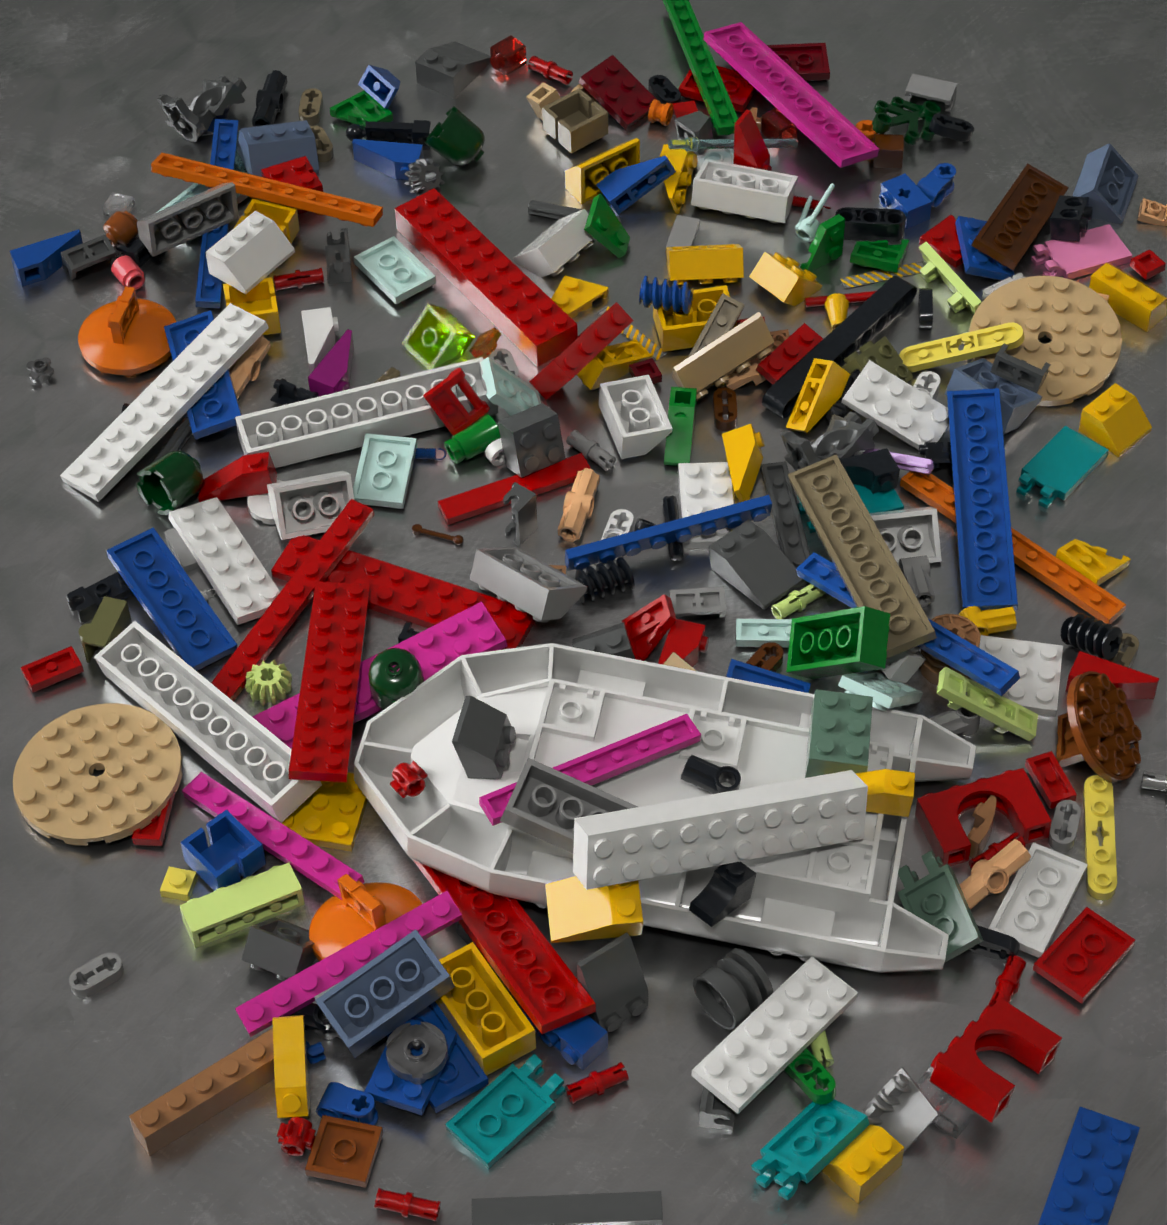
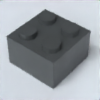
M543 403L498 421L506 467L522 478L566 459L558 414Z

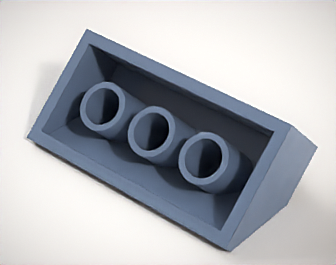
M415 929L317 998L315 1002L352 1056L356 1058L455 986L448 972Z

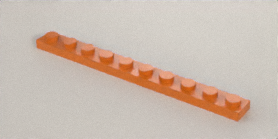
M161 153L151 163V172L161 174L164 177L194 182L209 188L216 187L222 183L233 182L238 194L290 206L297 210H306L318 215L338 218L341 221L359 223L362 226L374 227L383 216V207L166 153Z
M909 471L901 478V487L929 506L936 508L938 512L956 523L954 489L933 474L927 475ZM1011 527L1014 563L1096 619L1103 621L1104 624H1112L1125 612L1126 604Z

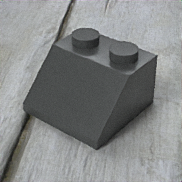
M624 622L572 640V646L575 648L636 659Z
M465 696L452 744L468 778L501 779L504 767H507L509 763L510 746L515 742V728L511 726L507 714L473 696Z
M274 917L250 927L241 960L250 963V967L255 970L270 971L277 974L276 977L285 981L312 966L316 956L312 949L314 943L309 939V930Z

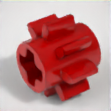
M415 761L411 764L401 763L394 768L392 772L394 780L390 782V785L402 798H405L407 795L414 797L424 790L426 785L423 779L428 775Z
M292 1117L288 1124H280L277 1133L278 1143L282 1144L281 1149L285 1153L292 1156H302L306 1149H312L316 1130L312 1129L310 1121L301 1117Z

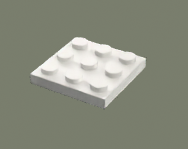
M981 635L980 649L1019 671L1020 679L1003 696L1038 715L1056 717L1063 645Z

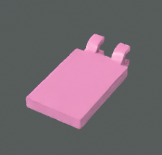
M1110 224L1089 229L1086 233L1083 232L1080 242L1050 240L1044 242V245H1034L1033 250L1037 255L1032 256L1031 260L1035 266L1045 263L1048 271L1043 272L1042 276H1063L1067 279H1074L1094 273L1106 262L1114 266L1130 263L1133 255Z

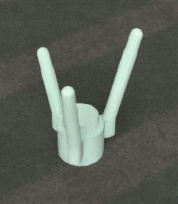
M833 183L826 190L812 215L806 218L813 197L809 196L800 220L795 226L796 235L805 242H811L815 238L820 225L816 217L834 189L835 185Z

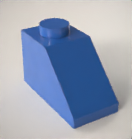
M368 65L358 85L381 106L388 109L399 90L401 81L387 69Z

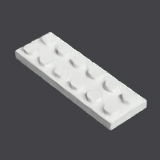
M215 497L169 512L170 522L191 551L197 564L236 624L239 625L260 618L280 591L219 499Z
M810 957L692 1069L691 1076L734 1112L739 1114L857 999L858 992L814 957Z

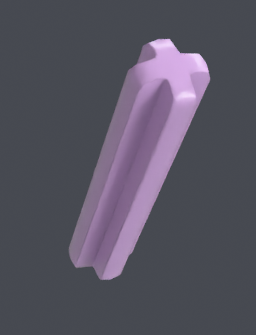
M874 448V449L865 450V451L863 452V454L869 453V452H873V451H877V450H880V449H875V448ZM889 451L901 470L927 475L931 474L932 470H934L933 460Z

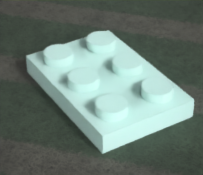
M395 236L354 256V264L395 304L436 284V276Z
M490 357L481 362L482 377L487 388L486 395L492 404H497L510 416L541 404L539 392Z
M366 433L353 486L354 500L364 505L403 509L417 449V438Z

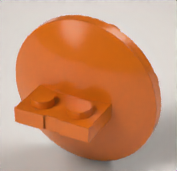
M125 286L122 295L118 296L117 301L101 306L85 319L78 334L79 348L83 358L101 373L132 377L168 361L171 352L164 326L176 323V319L164 306L150 300L137 299L135 288Z
M345 874L337 879L342 900L333 895L322 904L311 921L309 939L314 943L312 947L313 953L321 961L422 905V902L414 893L399 885L382 882L363 884L360 881L356 882L348 874Z

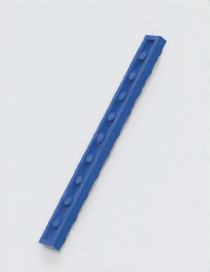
M215 119L211 165L231 170L235 169L239 120ZM229 223L202 234L195 298L196 307L218 309L221 307L223 281L209 274L205 252L228 234Z
M813 552L796 568L797 575L849 607L856 608L851 595L832 562ZM929 619L937 638L917 646L1000 696H1003L1020 679L1019 671Z

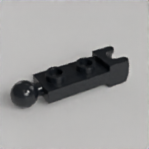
M414 120V123L366 121L365 129L358 124L349 125L346 129V136L350 141L366 138V140L421 144L423 145V150H430V147L425 142L429 136L431 122L427 120Z
M116 572L87 588L82 586L68 593L67 602L71 611L77 610L79 621L84 624L94 618L104 596L124 600L134 594L121 575Z

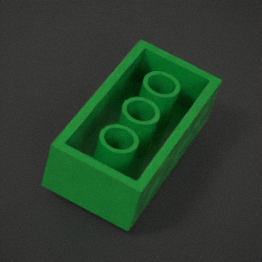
M862 606L792 618L786 672L809 679L885 669L890 613Z

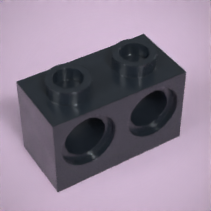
M1059 196L1050 217L1051 240L1080 242L1083 232H1087L1088 221L1092 220L1093 208L1089 207V197Z

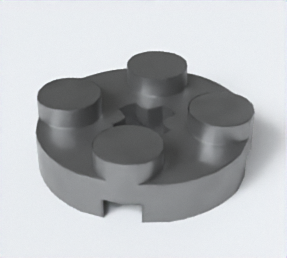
M421 1022V1025L403 1024L396 1028L387 1040L386 1057L390 1069L398 1077L410 1080L413 1084H422L427 1079L437 1075L443 1069L448 1059V1048L444 1034L438 1027L428 1022ZM411 1048H423V1054L412 1056Z

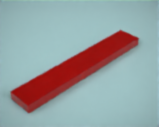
M580 453L522 478L514 475L439 500L438 508L447 525L506 506L504 505L503 498L512 489L514 482L539 495L574 483L578 471H582L584 468L591 469L584 455Z

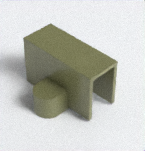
M104 596L92 622L84 624L79 628V637L87 663H90L98 647L104 648L132 624L127 601Z

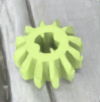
M274 659L270 664H267L262 660L260 666L253 664L252 671L247 672L245 687L253 702L260 701L263 707L268 702L275 705L277 700L284 701L286 695L291 694L292 675L287 671L284 663L277 665Z

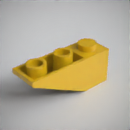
M664 144L660 157L666 156L676 171L664 180V184L675 214H679L682 204L685 203L686 191L688 186L691 185L692 173L694 168L697 167L698 159L690 144Z

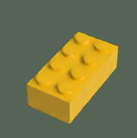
M473 942L439 959L450 975L455 987L435 1002L486 1076L536 1049L534 1027Z

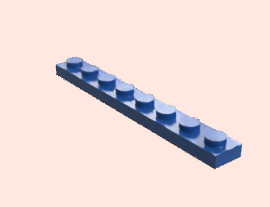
M769 495L570 548L565 550V564L568 571L573 569L583 570L595 563H607L609 560L613 561L615 558L625 555L635 556L643 550L650 548L660 549L666 546V544L676 541L680 543L686 542L694 536L702 534L704 536L711 535L717 530L727 527L729 529L737 528L748 519L759 522L770 516L772 501Z

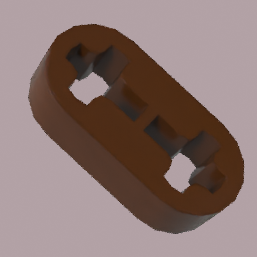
M723 387L714 392L713 413L715 427L725 432L731 431L737 426L736 393L732 389ZM722 399H727V404H723ZM723 415H728V420H724Z
M774 642L764 643L746 663L776 672L783 663V648Z

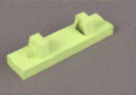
M927 242L919 246L923 260L927 263L920 269L925 281L930 283L939 277L954 293L947 300L949 307L955 313L967 307L974 315L982 301Z
M944 667L939 672L936 694L948 699V707L954 710L963 707L994 723L993 730L1001 734L1010 731L1027 741L1036 737L1037 713L1004 696L996 694L948 667Z

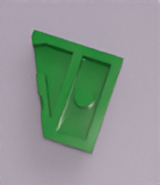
M365 90L330 107V115L332 117L365 127L366 121H393V113L381 106Z
M598 194L593 198L584 230L614 255L621 258L627 252L630 236L604 197Z
M840 214L819 225L815 238L808 249L811 257L807 263L801 264L800 268L802 270L807 269L813 272L843 255L845 219Z
M901 239V244L888 245L887 240H877L875 242L857 241L851 253L850 263H855L862 267L882 269L885 272L897 273L908 250L909 240Z

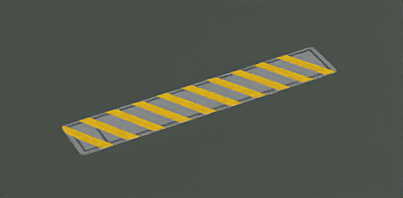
M924 261L901 265L897 273L877 270L840 278L844 288L847 289L889 280L893 276L903 277L921 273L920 269L926 264Z
M604 307L603 309L599 310L597 314L601 316L610 307ZM631 324L621 332L630 341L637 339L652 355L654 360H658L667 354V352H663L662 348Z

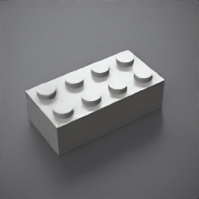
M528 758L500 821L573 853L574 818L636 808L638 806Z

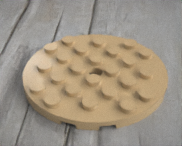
M1031 276L999 287L979 305L970 324L969 332L1013 322L1022 327L1025 335L1023 343L1017 348L1006 350L1007 354L1024 360L1026 363L1042 369L1046 362L1051 364L1048 369V375L1037 394L1042 396L1041 402L1037 406L1073 403L1074 399L1084 395H1091L1104 385V381L1111 373L1113 374L1120 358L1122 345L1121 327L1111 306L1102 296L1088 286L1063 277ZM1046 335V337L1051 339V342L1044 344L1039 342L1038 339ZM997 353L972 358L971 360L974 362L984 358L993 364Z
M119 703L82 707L69 711L45 725L27 743L18 758L13 774L14 797L27 823L38 833L49 839L54 837L64 840L65 844L88 846L89 842L101 840L110 843L132 835L139 828L143 829L152 822L151 820L155 816L161 814L162 809L167 805L173 792H177L183 774L181 770L182 753L171 728L148 710ZM93 769L104 770V773L100 776H92L94 773Z

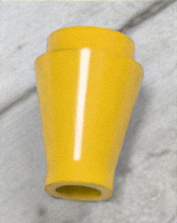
M841 293L829 295L824 304L832 330L839 326L847 318L849 301Z

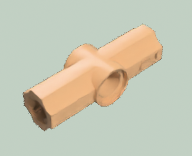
M261 335L229 368L237 399L248 382L257 379L260 373L261 362L271 348L270 341L264 335Z
M584 468L582 471H578L572 490L566 493L563 515L558 526V535L564 541L574 542L580 539L586 519H590L592 516L594 496L600 482V475L596 474L593 469Z
M1014 839L990 860H979L973 865L971 875L960 884L970 910L990 893L998 894L1004 891L1009 883V877L1030 861L1031 855L1020 841Z

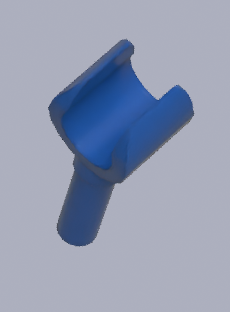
M306 1041L307 1059L310 1064L326 1059L321 1042L310 1045Z

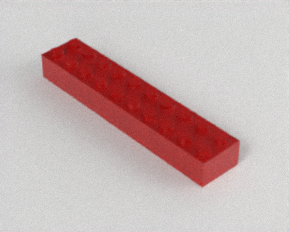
M435 188L395 208L397 230L537 367L557 357L576 340L578 336L577 323Z

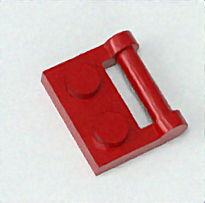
M461 368L452 371L446 379L423 395L452 435L463 431L490 410L486 401H482L465 379L466 374ZM456 384L474 407L469 413L451 390Z

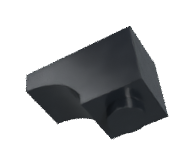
M887 448L840 459L853 484L864 486L870 489L873 494L897 488L900 469Z
M741 861L721 865L714 870L711 880L703 891L690 902L689 911L710 927L714 926L751 898L757 873Z

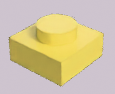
M169 866L160 888L161 897L189 901L198 879L197 872Z

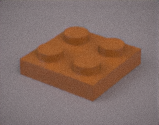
M323 1115L305 1167L306 1175L366 1188L383 1136V1127Z

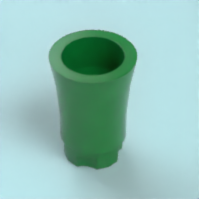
M485 414L478 421L444 442L448 456L452 462L458 464L463 460L467 461L485 452L490 443L501 438L499 427L489 414Z

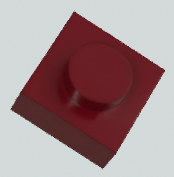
M653 358L629 365V373L632 378L649 375L653 384L662 382V374Z

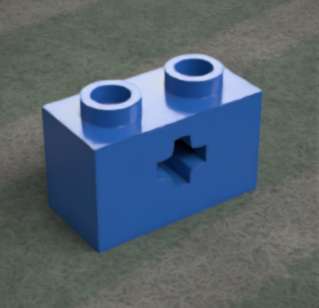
M906 173L881 183L879 195L881 205L886 209H897L904 212L906 216L905 229L930 220L932 201Z

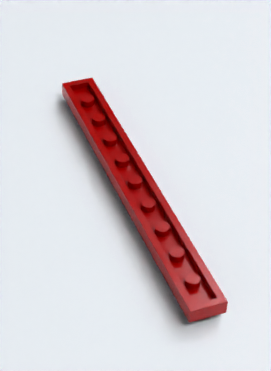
M353 499L348 502L211 683L233 702L245 688L247 672L252 671V665L260 666L262 660L265 661L313 598L316 581L325 582L374 517V509Z

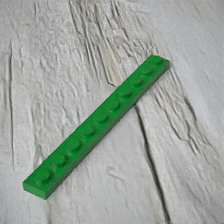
M663 0L717 135L734 134L735 122L738 120L737 114L709 47L703 40L704 35L689 0Z

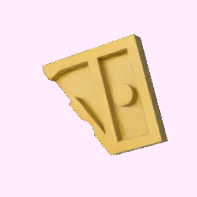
M565 275L551 299L573 319L581 311L592 307V302L600 296L603 299L606 298L609 294V287Z
M1077 539L1060 547L1055 556L1097 585L1102 584L1126 569L1131 561L1129 557L1124 555L1121 560L1106 555L1107 549L1091 546Z

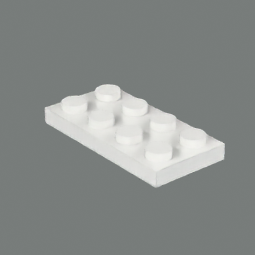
M870 360L841 402L865 418L874 420L878 426L919 450V445L924 444V442H939L949 428L948 408Z
M728 462L678 463L681 518L734 504L732 479ZM727 527L717 530L711 535L704 536L702 534L694 536L690 540L683 542V549H709L710 545L735 528L729 529Z
M1033 842L1028 851L1031 855L1030 861L1018 870L988 929L1014 937L1020 943L1019 950L1040 958L1047 950L1086 873L1088 864Z

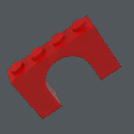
M616 302L529 382L547 400L592 361L633 322V319Z
M1024 768L1014 771L1007 770L1000 775L980 778L969 784L955 785L948 790L927 793L917 798L915 816L935 856H939L944 865L954 866L969 861L971 843L958 818L965 811L976 808L980 802L985 803L991 795L996 797L995 810L1002 813L1009 820L1014 831L1023 837L1025 844L1049 838L1052 821Z
M1000 998L992 1007L990 1005L986 1006L977 1022L972 1020L961 1037H954L945 1053L939 1052L931 1063V1067L934 1070L930 1082L992 1123L1008 1107L1015 1085L988 1068L979 1059L977 1053L985 1050L1003 1052L1040 1074L1055 1058L1062 1037Z

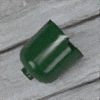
M453 106L447 111V118L442 124L438 122L431 131L425 144L452 164L462 167L468 165L472 160L476 163L484 154L482 147L485 142V136L475 123Z
M172 451L137 472L140 481L136 483L140 496L147 505L152 503L159 509L157 511L158 514L168 515L169 512L176 510L199 492L203 483V474L200 464L195 458L182 451Z
M400 648L386 649L379 653L371 662L368 673L371 697L376 705L383 710L401 697H405L413 692L418 685L424 682L419 661L412 653Z

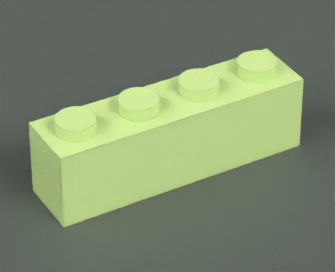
M288 862L281 866H274L258 875L246 877L242 881L230 886L218 888L205 896L190 899L179 906L184 925L195 948H198L303 906L305 902L302 887Z

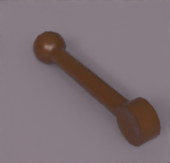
M420 524L412 526V533L414 535L422 533L453 541L456 545H461L464 541L461 535L451 536L422 528Z

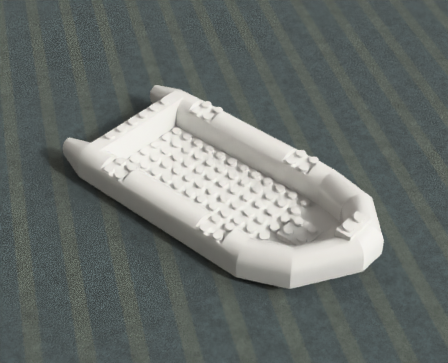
M554 643L459 656L418 685L413 692L405 697H401L367 721L354 761V781L410 859L486 892L532 902L538 907L547 908L545 884L576 876L573 873V853L503 822L492 826L479 805V797L518 782L528 758L553 768L684 714H688L701 733L700 742L592 786L638 807L711 795V792L681 779L685 764L691 755L719 767L730 766L737 769L741 776L739 789L805 778L810 717L814 694ZM465 696H473L507 714L511 726L515 728V742L510 746L509 763L507 767H504L501 779L468 778L452 744ZM872 706L867 772L882 769L915 773V782L970 779L974 764L975 745L923 715L893 709L883 711ZM415 761L428 775L423 779L426 786L419 795L414 797L407 795L405 798H402L390 785V782L394 780L392 772L401 763L411 764ZM721 783L725 787L732 786L730 783ZM866 812L864 839L741 861L757 873L751 898L712 927L689 911L690 902L707 886L714 874V870L721 865L638 880L643 925L768 950L773 955L788 954L798 956L803 961L814 957L818 961L879 973L942 970L949 935L894 903L907 817Z

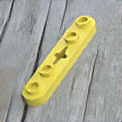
M1014 322L909 346L904 348L899 356L908 370L916 372L998 353L1004 343L1009 345L1007 350L1017 348L1023 343L1025 335L1019 324ZM964 344V350L959 351V345Z
M1092 775L1086 779L1083 789L1085 863L1088 864L1086 888L1091 897L1097 900H1108L1113 897L1117 887L1112 782L1106 781L1099 775ZM1098 827H1101L1102 837H1104L1102 846H1099V840L1096 836Z

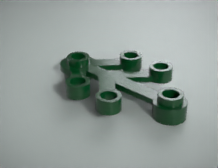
M893 97L890 104L878 100L874 107V111L877 114L872 121V128L876 133L885 134L893 126L908 123V130L904 136L906 143L915 145L919 137L931 141L935 134L929 129V124L933 115L940 114L941 108L931 101H925L922 105H917L900 97ZM887 112L898 116L890 117L887 115ZM918 120H924V126L919 134Z

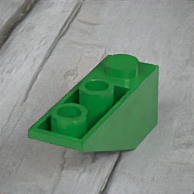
M671 387L668 419L673 429L672 433L666 437L664 465L678 466V463H690L696 417L697 388Z

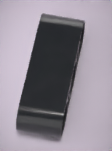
M844 207L836 211L835 216L840 214L845 219L844 240H887L888 242H898L904 237L906 216L900 210Z

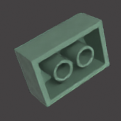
M815 689L811 708L805 778L852 770L854 773L867 772L873 697Z

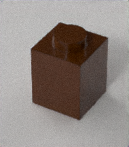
M875 134L874 144L879 148L878 156L874 157L873 168L902 169L904 135Z

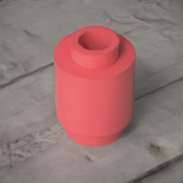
M121 256L113 262L111 271L124 287H133L137 290L143 286L145 282L144 272L130 256Z

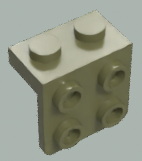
M886 336L875 344L871 340L859 348L861 354L858 355L856 351L844 359L846 364L842 367L848 373H852L856 369H859L861 372L870 360L906 383L913 378L911 371L903 364V360Z

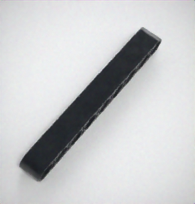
M898 276L891 277L772 385L762 399V406L782 418H787L793 411L814 358L834 361L840 367L846 364L845 358L855 351L858 353L860 347L872 340L913 302L917 294V287Z

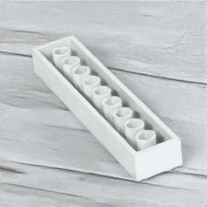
M480 357L237 416L235 420L238 438L244 455L269 452L274 467L278 468L363 447L366 433L403 437L444 427L445 424L423 395L446 379L457 368L463 370L466 374L465 379L482 401H486L489 405L490 410L486 414L493 415L499 413L498 405L492 404L487 398V388L482 377L483 371L481 362L484 359ZM458 385L453 386L451 390L468 413L472 411L473 405Z
M136 621L130 624L94 656L103 674L145 710L155 714L167 724L178 738L280 823L322 786L320 781L289 779L292 749Z
M852 770L574 818L573 873L588 890L864 839L868 786Z

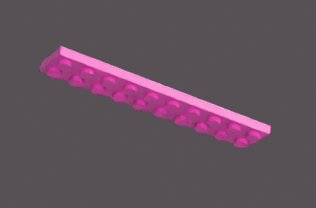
M742 22L704 33L703 40L840 168L878 156L879 148Z
M480 602L388 649L400 648L412 653L421 665L425 681L461 655L501 650L508 645L486 607ZM378 654L361 662L354 723L382 710L371 697L368 676L371 662ZM300 693L252 716L291 749Z

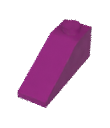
M346 330L308 376L309 391L317 392L319 396L350 388L354 352L352 330Z

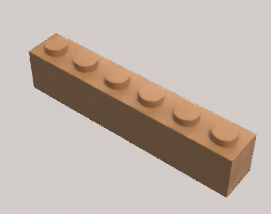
M273 1028L129 1115L134 1135L149 1156L275 1079Z

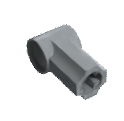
M927 555L899 559V567L921 607H927L935 600Z
M961 707L958 710L952 709L929 719L956 735L969 736L978 731L981 716Z

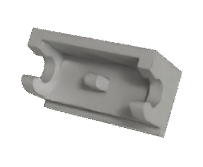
M912 73L905 90V96H907L905 101L911 102L912 97L917 96L927 100L944 102L947 105L945 111L951 112L956 101L957 83Z
M724 586L670 590L669 597L672 600L676 619L677 616L719 614V618H725L726 616Z

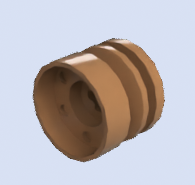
M943 614L931 619L978 648L980 647V632L977 626L968 618L957 614ZM920 649V653L926 660L919 669L923 677L930 683L938 686L939 672L944 667H948L969 678Z

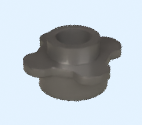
M45 357L28 362L26 367L31 372L29 374L30 378L37 382H44L50 379L54 374V369L50 366L51 360Z

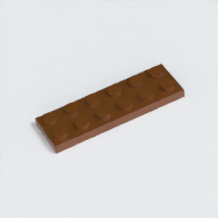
M1027 163L971 246L1014 271L1053 213L1059 196H1064L1069 187Z

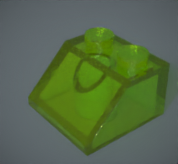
M428 303L405 337L402 345L428 370L447 366L461 358L476 336L446 308Z

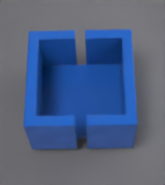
M227 809L206 824L211 846L208 847L206 834L202 828L180 842L185 862L214 891L218 888L241 881V876L244 878L249 877L266 865L262 843Z

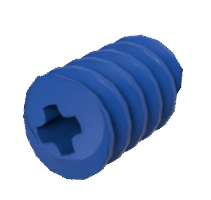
M645 276L640 288L639 305L643 301L644 307L649 308L653 302L654 309H659L663 304L664 311H669L672 306L673 311L677 313L682 307L684 314H688L692 305L694 288L692 287L689 290L687 282H684L682 287L679 288L677 280H674L670 287L668 279H664L662 285H659L658 277H655L652 284H650L648 276Z

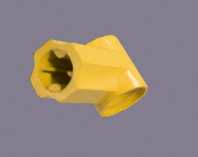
M970 606L961 610L958 614L972 621L977 626L980 636L1016 629L1017 625L1013 606L982 611L977 606Z

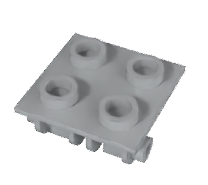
M903 1067L862 1110V1113L868 1116L870 1125L874 1124L885 1129L904 1146V1152L940 1115Z

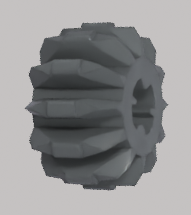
M419 158L408 165L410 171H406L404 175L409 178L405 182L406 185L411 186L409 193H416L417 197L433 188L439 193L442 191L440 186L446 182L441 179L445 172H439L440 164L434 163L431 158Z

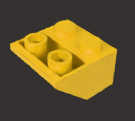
M764 252L749 276L782 302L797 306L804 301V298L812 296L823 286L816 281L817 276L807 269L802 270L798 267L800 264L796 260L788 256L786 258L778 252H775L774 255Z

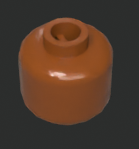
M116 211L103 225V230L114 247L117 244L127 246L138 234V220L128 211Z

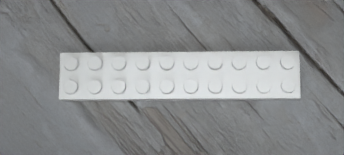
M230 303L60 475L63 482L99 502L269 328L266 321Z

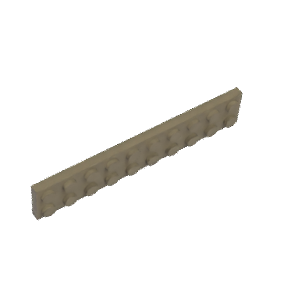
M833 455L788 474L794 491L856 607L867 606L890 613L887 658L936 639L934 628L838 456Z

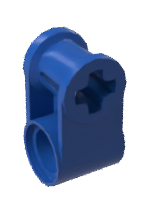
M941 163L918 182L917 186L932 201L933 207L939 206L954 191L955 184L953 178L956 176V168L952 164Z
M330 1082L316 1108V1113L321 1118L323 1115L375 1126L379 1119L375 1109V1101L371 1094L347 1087L338 1082Z

